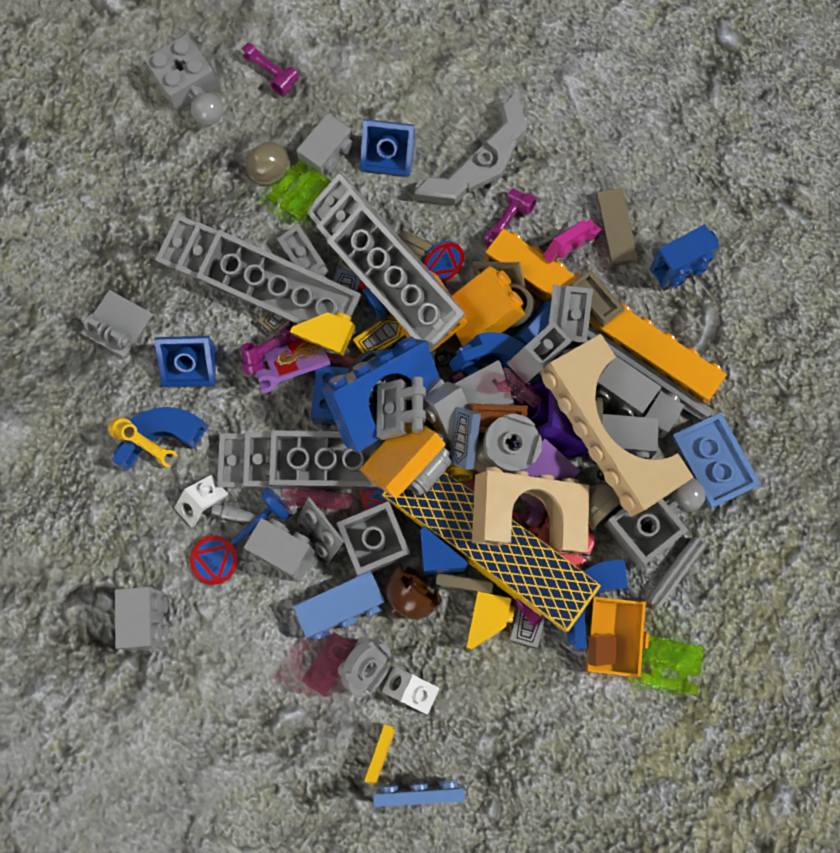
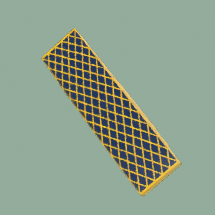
M446 472L440 476L427 493L423 492L421 496L414 493L408 487L397 499L385 491L381 495L422 528L425 526L471 566L514 599L518 598L538 615H543L565 633L571 629L601 587L591 577L514 520H512L511 543L501 546L472 543L474 492Z

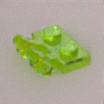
M301 160L286 170V176L279 183L276 182L271 187L272 191L267 196V199L273 204L279 198H283V201L279 204L280 208L299 223L308 215L307 212L316 198L332 182L313 167L304 174L303 171L307 165ZM294 181L298 182L291 191L288 190Z
M649 635L648 649H644L642 664L653 666L652 673L641 672L639 683L648 685L653 690L659 691L662 688L675 691V694L685 696L686 694L697 696L699 685L688 683V675L700 676L704 647ZM663 669L678 672L677 680L662 677Z

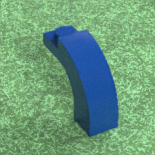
M487 332L478 334L466 346L456 351L457 355L449 362L453 372L475 364H492L499 360L504 375L514 393L543 381L540 373H537L525 384L510 368L507 362L526 345L516 338L502 333Z
M173 407L153 408L129 420L137 428L138 433L151 441L161 437H172L193 449L209 428L202 419L194 414ZM125 440V442H121L116 447L112 461L128 471L143 448L130 440Z
M625 560L605 561L593 565L584 571L585 574L601 585L595 595L603 592L624 591L628 588ZM586 608L566 633L567 643L572 644L573 651L587 649Z

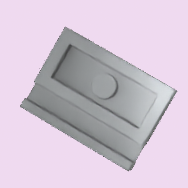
M553 284L548 325L554 321L571 339L572 343L584 344L587 342L593 289Z

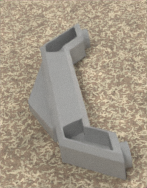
M518 92L513 96L507 95L500 105L502 125L448 178L430 177L426 181L424 179L420 180L414 188V200L456 205L467 193L502 177L516 144L526 135L527 130Z

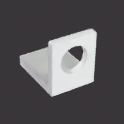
M210 475L184 489L175 506V510L193 527L196 525L203 510L226 498L228 493L223 488H218L217 481ZM185 503L191 506L193 510V516L189 515L186 512L184 507Z
M394 666L382 692L428 714L439 688ZM401 676L400 686L397 690L393 691L395 679Z

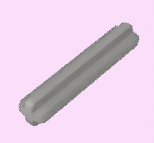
M695 536L690 539L647 598V602L657 609L662 607L704 549L705 543Z

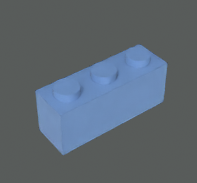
M370 571L297 604L293 608L306 638L309 640L314 638L315 642L330 636V630L338 626L343 630L356 624L355 619L364 614L369 618L382 612L381 607L386 605Z

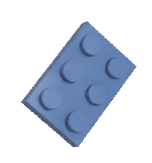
M721 412L671 436L692 476L704 486L706 493L705 502L709 509L761 485Z
M457 780L440 781V786L428 787V782H412L410 788L399 789V783L382 784L380 790L373 794L374 807L465 801L464 786L458 785Z

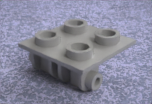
M109 290L94 314H85L81 322L84 324V328L81 334L125 358L152 318L153 313Z
M310 497L307 498L296 520L298 528L303 535L308 536L314 543V548L318 555L330 563L336 553L339 555L347 548L344 545L343 538L336 531V528L331 525V522L327 520L321 509L315 505Z

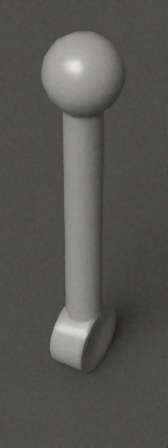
M570 221L564 229L540 242H533L531 246L541 248V246L551 242L577 223Z

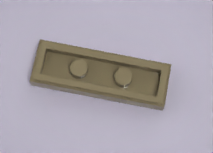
M623 189L597 192L596 199L611 266L636 263L638 257Z

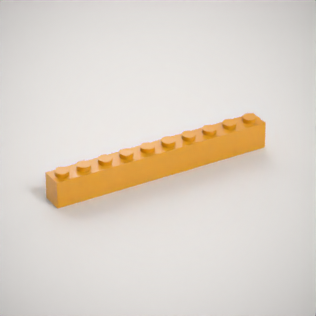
M504 228L485 252L484 262H520L525 280L524 288L542 301L552 298L553 284L569 286V284L581 276L579 274L574 275L566 270L564 264L558 260L549 263L543 257L544 252L540 248L528 245L517 233L508 232ZM623 303L620 304L625 308L624 312L604 327L590 313V327L705 405L727 376L726 373L722 372V368L714 362H707L700 357L696 350L691 347H684L677 342L673 335L661 332L654 327L650 320L638 317L632 313L630 307Z

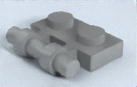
M413 377L412 386L408 388L407 383L402 379L378 385V438L385 440L407 435V424L412 423V432H423V423L426 421V412L423 410L426 388L423 387L422 377ZM412 400V410L407 411V401Z

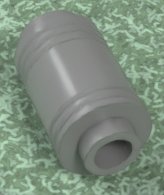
M443 447L412 481L408 488L420 496L423 492L427 493L452 463L449 458L451 456L449 451Z

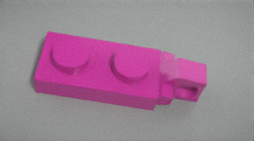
M591 218L586 222L582 220L554 238L543 257L549 263L559 257L564 259L573 248L577 250L586 240L592 241L598 235L601 228Z

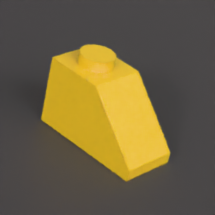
M337 311L333 315L327 312L293 326L290 332L298 338L343 356L355 330V325L353 322H350L351 317Z
M478 591L466 646L467 650H473L506 627L507 622L512 623L515 606L510 605L511 598Z

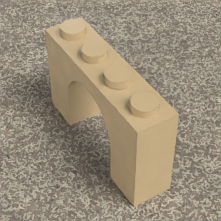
M488 467L486 471L475 475L472 543L492 546L511 543L513 506L517 498L522 493H526L538 498L548 512L550 521L549 547L559 554L578 555L588 553L589 485L579 484V480L573 478H565L562 481L554 480L552 475L531 477L526 471L512 472V474L503 473V470L499 467Z

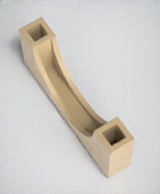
M600 334L550 362L539 373L542 376L544 385L551 390L556 398L560 410L566 414L572 423L574 432L586 445L590 457L600 467L606 482L612 486L619 497L621 506L628 511L630 516L646 510L694 477L678 453L672 457L660 460L640 458L621 448L604 429L596 408V386L603 369L616 356Z

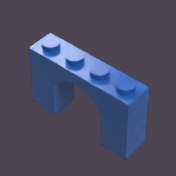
M414 337L404 338L398 342L399 345L395 348L380 351L375 355V359L355 365L352 368L353 371L346 375H338L331 378L329 384L321 388L346 447L359 452L380 439L377 437V428L370 413L369 398L373 387L381 378L396 373L400 379L407 383V388L412 386L413 377H422L423 387L425 388L437 377L440 378L426 341Z

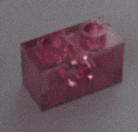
M333 632L301 681L324 697H329L342 678L338 675V668L348 658L355 645L336 632Z

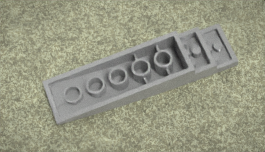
M339 173L308 207L306 213L315 221L316 227L328 239L329 245L412 337L427 342L430 351L466 315L464 310L344 175Z
M179 214L176 215L155 261L297 325L327 312L335 315L338 311L352 317L361 297V294L219 229L217 231Z
M271 430V432H245V434L220 433L217 487L234 489H265L266 487L271 489H381L373 485L359 469L387 439H379L356 452L345 446L339 431Z

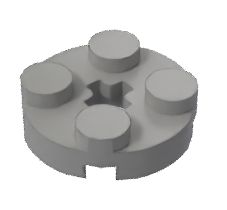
M509 414L495 420L489 425L484 435L483 446L487 460L495 467H499L506 472L521 471L532 465L538 459L542 449L541 435L538 434L537 429L534 427L535 424L529 418L519 414ZM515 436L516 442L520 446L510 450L506 444V439Z
M360 638L348 658L338 668V675L342 677L344 688L356 696H362L360 692L365 690L368 692L375 690L383 681L389 669V665L386 664L387 656L391 658L389 647L377 639Z

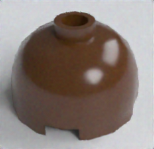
M399 564L389 577L385 588L390 611L398 618L404 616L410 620L428 617L442 602L439 592L437 591L433 594L426 586L429 584V581L423 575L409 566L403 570L404 568Z

